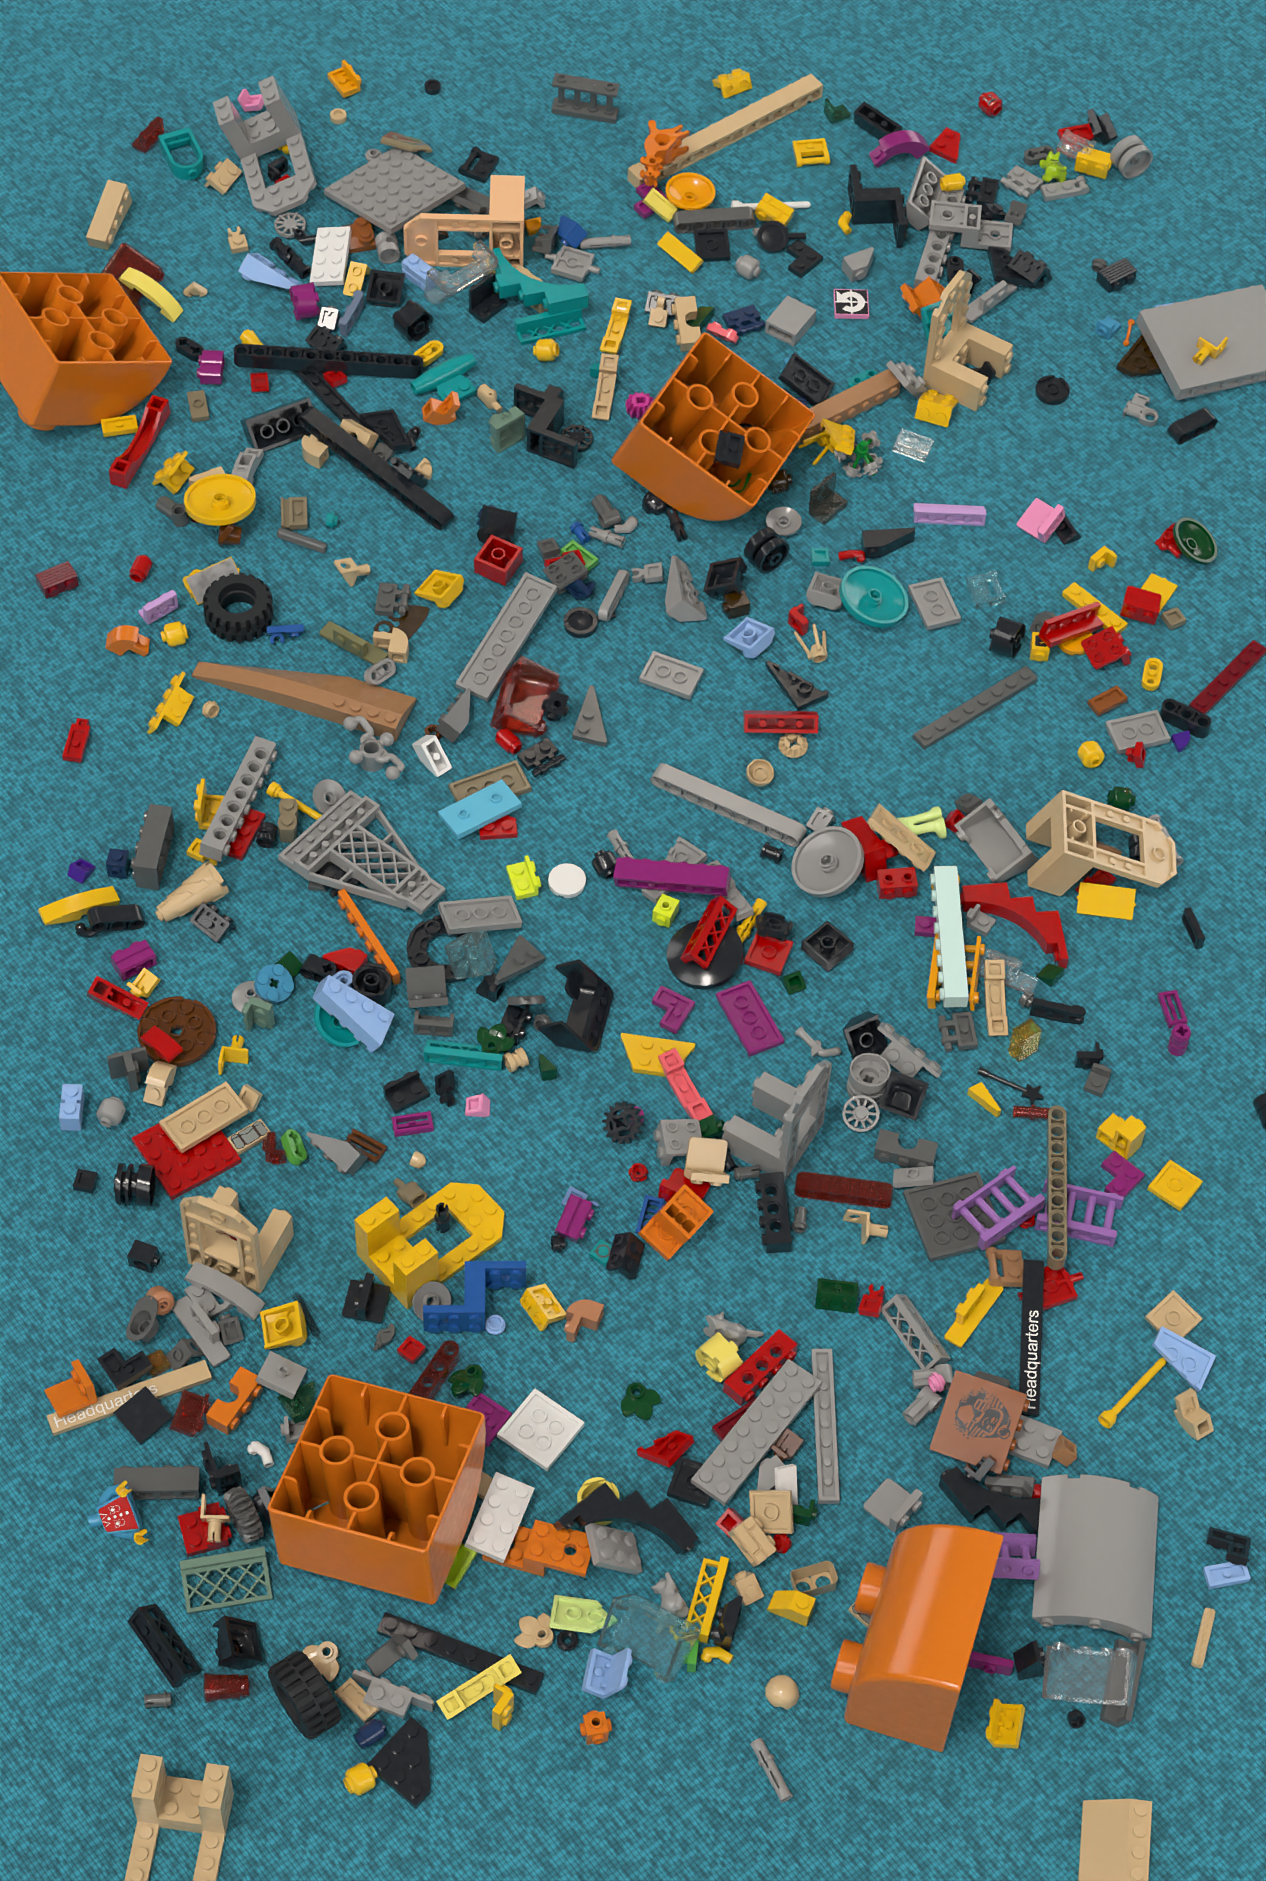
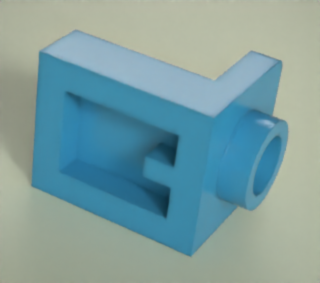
M1107 316L1104 320L1099 319L1097 321L1095 332L1110 340L1120 330L1121 323Z

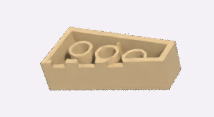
M107 180L86 235L89 246L108 250L110 245L113 244L114 237L132 204L131 193L127 184Z

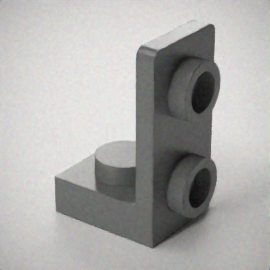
M396 1633L365 1660V1663L375 1677H379L398 1659L406 1657L413 1661L419 1655L408 1638Z

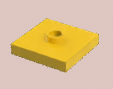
M1169 1160L1150 1183L1147 1190L1178 1211H1181L1201 1187L1203 1181L1172 1160Z

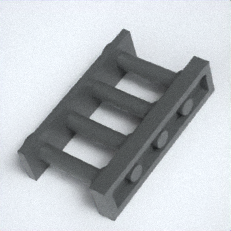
M555 73L552 87L558 88V97L554 98L551 113L616 124L619 108L613 107V97H617L620 84ZM565 89L574 90V100L565 99ZM581 92L590 93V103L581 102ZM597 95L606 96V106L597 104Z

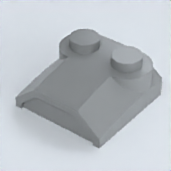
M815 572L807 590V600L812 605H819L830 610L841 608L842 601L839 594V586L842 579Z

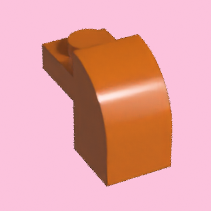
M452 391L443 402L430 398L422 407L424 422L433 425H444L455 421V411L460 407L458 393Z
M122 625L114 628L107 634L105 649L120 656L127 650H131L144 657L148 654L150 639L139 634V628Z

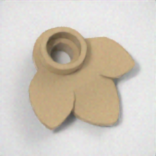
M542 1613L537 1619L532 1616L520 1618L519 1626L522 1633L514 1639V1642L518 1646L527 1649L534 1646L540 1648L549 1647L554 1639V1634L551 1628H549L550 1617Z
M325 1641L319 1646L310 1645L302 1651L314 1663V1666L319 1670L320 1674H323L327 1681L332 1682L339 1672V1664L336 1660L338 1648L333 1642ZM326 1648L331 1650L328 1656H324L323 1653Z

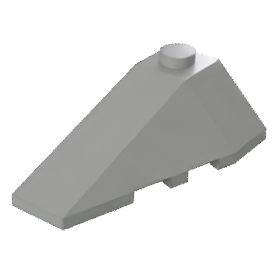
M673 555L671 557L665 597L666 613L669 617H674L679 622L706 620L705 605L702 601L699 602L697 597L699 591L691 583L693 578L687 564Z

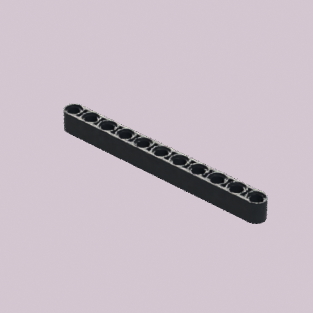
M238 344L234 347V364L238 367L320 373L335 371V374L343 372L350 375L416 379L423 374V359L417 355Z
M310 406L298 416L297 420L305 430L437 530H442L454 519L453 513L446 506L401 474L315 407Z

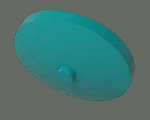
M857 566L850 569L840 582L839 594L844 607L862 623L879 628L891 627L899 623L908 610V596L904 587L893 575L885 570L873 566Z

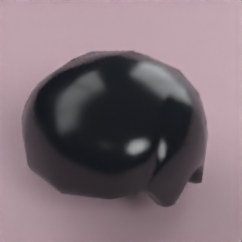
M650 491L645 494L642 500V509L647 514L654 513L658 516L669 508L668 504Z

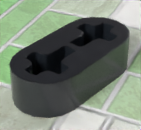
M179 337L175 342L178 353L194 362H198L199 355H202L204 350L201 345L187 337Z

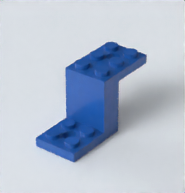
M465 1261L464 1305H423L424 1331L430 1333H438L439 1331H449L451 1333L469 1331L471 1333L485 1331V1287L499 1289L501 1287L519 1289L526 1287V1261Z

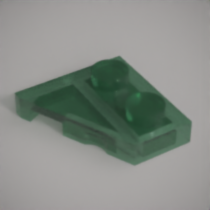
M311 1381L298 1387L293 1399L284 1395L277 1397L279 1404L295 1424L308 1419L314 1407L315 1383Z

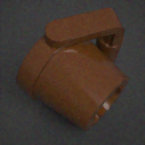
M235 523L220 526L218 545H240L242 527L235 526Z

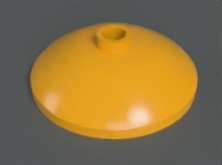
M686 172L670 178L666 184L665 193L667 199L676 207L683 210H699L708 207L713 202L715 187L705 176Z

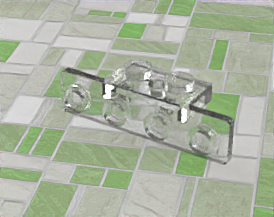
M986 949L984 958L981 957L979 976L984 977L985 960H1004V985L1024 993L1027 990L1031 993L1034 992L1038 978L1021 972L1023 961L1001 954L996 950ZM966 953L965 961H974L975 955ZM966 969L967 972L973 973V969Z

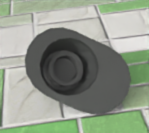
M150 1295L144 1296L135 1304L126 1329L128 1340L133 1342L141 1340L149 1343L158 1333L159 1321L156 1318L158 1303L154 1297Z

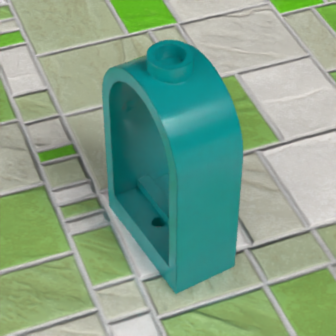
M190 127L158 136L159 148L175 177L182 180H191L203 173V153ZM190 144L198 161L188 166L177 164L169 150Z

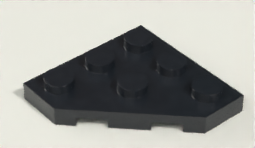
M992 246L988 247L987 254L994 281L1000 283L1004 280L1006 283L1016 286L1023 285L1031 288H1043V276L1036 285H1033L1008 267V264L1013 259L1009 255L1010 252L1008 250Z
M411 1717L367 1765L373 1766L377 1776L416 1809L431 1793L428 1733L423 1726Z

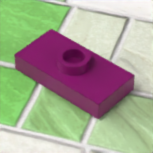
M971 1652L968 1667L983 1670L988 1674L998 1673L1011 1676L1014 1661Z

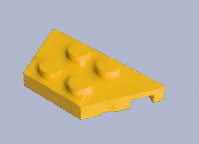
M621 1033V1042L624 1044L627 1058L630 1060V1066L634 1073L666 1077L658 1059L659 1055L676 1048L683 1062H685L687 1056L695 1050V1043Z

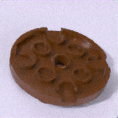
M182 996L168 997L155 1002L142 1014V1019L137 1027L138 1041L140 1047H146L147 1057L152 1061H161L176 1065L177 1067H183L199 1061L208 1054L216 1039V1024L210 1010L201 1002L195 999L194 1001L184 999ZM154 1025L168 1034L183 1048V1051L170 1062L157 1056L155 1050L143 1044L140 1039ZM174 1029L182 1030L180 1035L171 1033Z

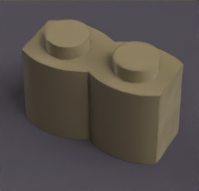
M281 799L279 803L280 816L278 819L279 839L281 842L292 843L298 837V804L296 799Z

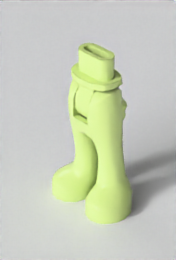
M939 806L932 807L929 811L915 816L897 818L915 835L935 832L940 839L947 836L944 818Z

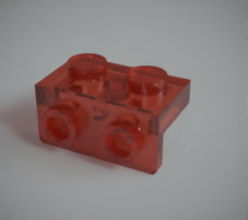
M184 1389L169 1429L192 1438L196 1432H201L204 1425V1420H201L203 1413L207 1414L211 1404L208 1401L210 1394L206 1393L203 1397Z

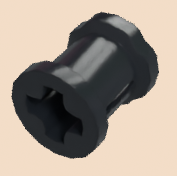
M766 842L761 850L760 857L768 858L778 865L784 854V849H778L771 846L769 842Z

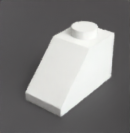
M425 735L412 744L420 761L436 777L452 768L435 735Z

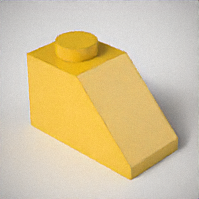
M797 1590L775 1591L767 1611L807 1627L815 1607L816 1598Z

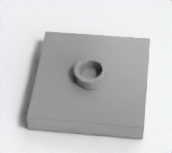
M270 1351L255 1382L293 1399L307 1368Z

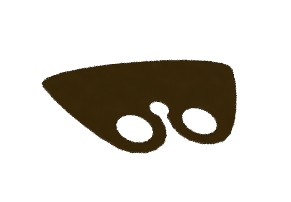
M409 605L404 616L400 618L388 616L390 620L399 622V626L396 627L389 621H380L375 625L374 631L380 632L378 630L379 626L386 624L390 627L387 633H392L393 628H398L406 634L409 640L426 619L429 608Z

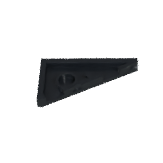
M766 661V668L797 711L828 698L829 693L824 690L822 692L813 687V683L805 681L802 677L791 671L789 673L780 669V665L774 662Z

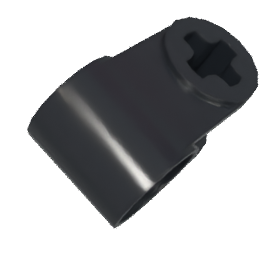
M309 954L300 967L299 972L307 979L321 982L328 975L333 976L336 974V965L315 954Z

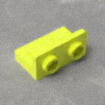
M528 855L524 856V862L506 866L516 900L538 895L541 882L539 876H535L534 861H530Z

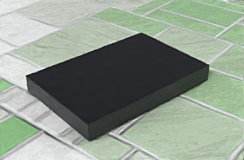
M795 352L791 355L778 377L780 381L801 397L806 398L813 406L825 401L835 385L834 382Z

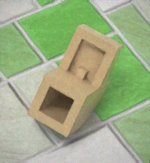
M312 434L310 437L304 435L302 438V455L304 460L308 464L320 469L329 458L328 446Z
M393 628L392 633L374 631L373 645L381 649H388V657L394 662L407 664L409 645L406 634L398 628Z
M161 1061L153 1063L145 1083L147 1086L143 1102L164 1106L168 1086L173 1085L176 1065Z
M1190 1388L1174 1398L1177 1406L1174 1414L1179 1424L1191 1437L1198 1441L1214 1431L1210 1414L1200 1408L1195 1390Z

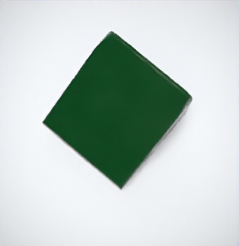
M1048 963L1036 977L1052 987L1063 976L1064 968Z
M800 970L780 977L788 995L806 989Z
M539 1054L538 1065L541 1079L543 1081L556 1079L557 1068L543 1054Z

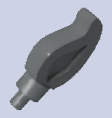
M392 1323L389 1324L388 1328L382 1329L377 1333L374 1351L388 1345L393 1340L395 1327Z

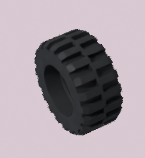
M230 573L226 577L223 575L219 577L218 581H213L211 586L207 587L203 596L205 623L210 628V631L214 635L217 634V637L222 640L225 638L228 642L237 641V643H242L243 640L251 641L254 637L258 638L261 636L262 632H266L267 627L273 621V601L269 587L261 579H255V576L251 574L247 576L245 573L235 575ZM236 602H244L253 606L248 611L242 613H231L224 610L226 606Z
M295 1651L270 1667L268 1677L274 1692L288 1717L292 1720V1723L305 1738L314 1739L339 1723L341 1714L337 1702L319 1670L302 1651Z

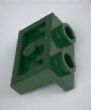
M818 1278L815 1308L855 1313L858 1283Z

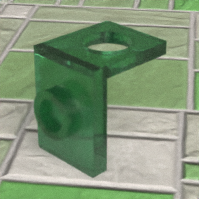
M828 98L825 99L824 114L831 124L851 117L844 104L834 107Z

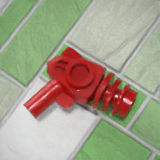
M1173 523L1154 544L1160 550H1169L1176 558H1180L1182 553L1177 549L1174 540L1173 527L1175 523Z

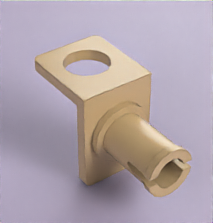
M351 557L334 561V565L343 574L350 587L354 586L358 576L369 575L370 566L368 564L357 566ZM340 564H346L345 568L341 567Z
M847 1209L843 1221L862 1224V1245L866 1243L869 1235L887 1237L888 1225L871 1223L870 1212ZM850 1215H858L860 1217L852 1218Z
M202 1494L200 1519L202 1522L208 1523L207 1542L213 1543L214 1539L215 1543L221 1542V1523L231 1522V1518L224 1515H206L207 1497L205 1494Z

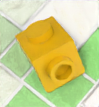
M143 968L133 983L128 982L126 985L131 988L130 992L133 995L148 998L161 979L148 969Z

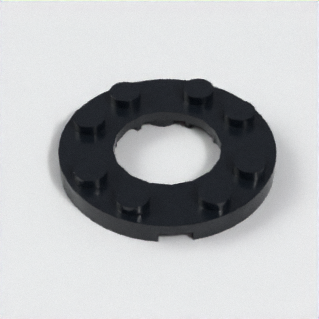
M441 915L433 916V919L420 922L410 933L407 940V957L412 968L442 965L431 960L426 952L427 945L432 939L437 936L448 935ZM478 932L451 934V936L458 938L463 944L464 954L460 960L454 961L449 965H443L445 983L461 981L472 975L480 966L484 954V943Z

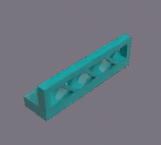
M582 309L553 315L544 312L515 319L514 331L522 346L535 343L539 339H552L586 331V326L582 319ZM579 322L580 326L573 327L571 323ZM560 326L564 329L557 331L554 328ZM545 330L547 333L542 335L538 331ZM529 334L531 337L523 339L521 335Z
M427 1039V1044L424 1047V1062L502 1071L505 1051L499 1054L482 1052L481 1045Z

